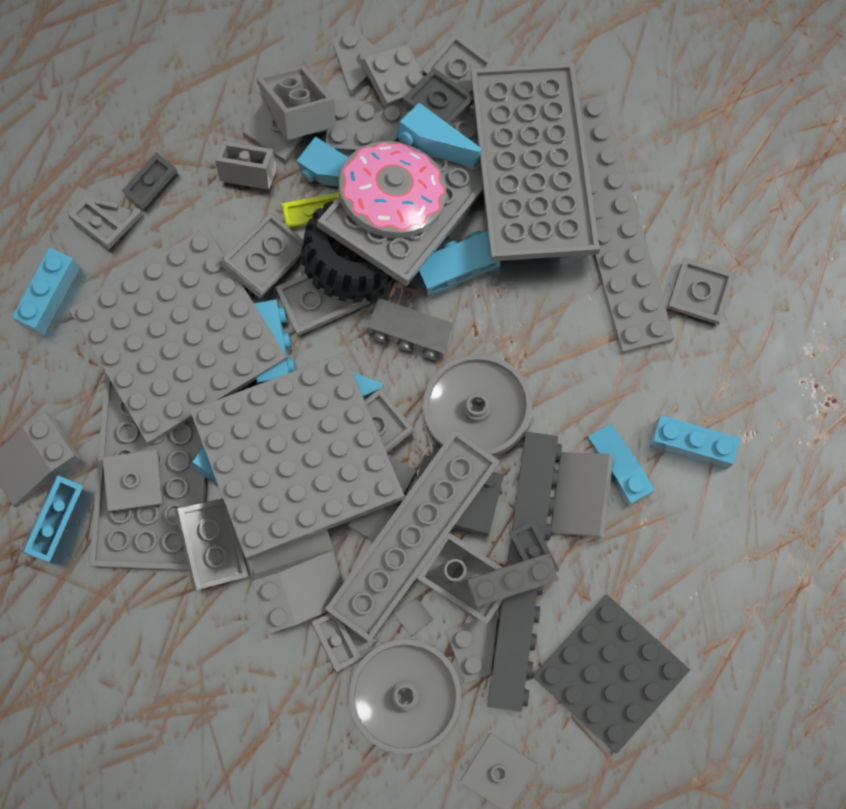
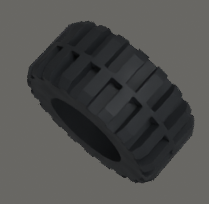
M329 201L325 203L323 209L318 208L313 213L304 233L301 261L302 265L305 266L304 272L307 278H313L312 284L317 289L323 288L325 295L332 297V295L337 296L339 301L346 302L347 299H353V303L362 302L363 298H367V301L376 299L378 293L380 295L385 294L389 287L394 285L396 279L369 261L351 262L341 258L330 246L336 239L317 227V221L334 202Z

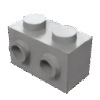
M223 141L215 160L219 181L269 190L276 173L274 151L269 148Z

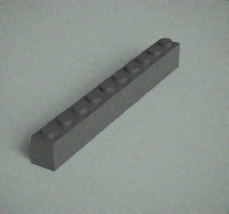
M527 431L525 433L511 531L534 520L543 539L550 540L552 525L547 524L548 513L553 514L555 498L550 497L551 487H557L559 471L554 470L555 460H560L562 444H557L558 436ZM511 538L507 566L522 561ZM544 586L506 597L501 603L487 707L522 712V706H528L530 690L525 689L526 678L531 679L533 662L528 661L530 650L535 651L537 634L532 633L533 622L539 623L541 606H536L537 595L543 594Z

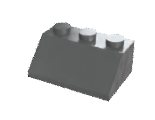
M424 455L417 480L434 457ZM492 472L453 528L489 537L503 474Z

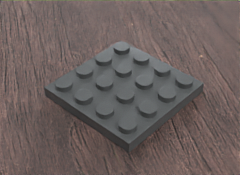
M606 594L532 677L617 754L686 676L690 669Z

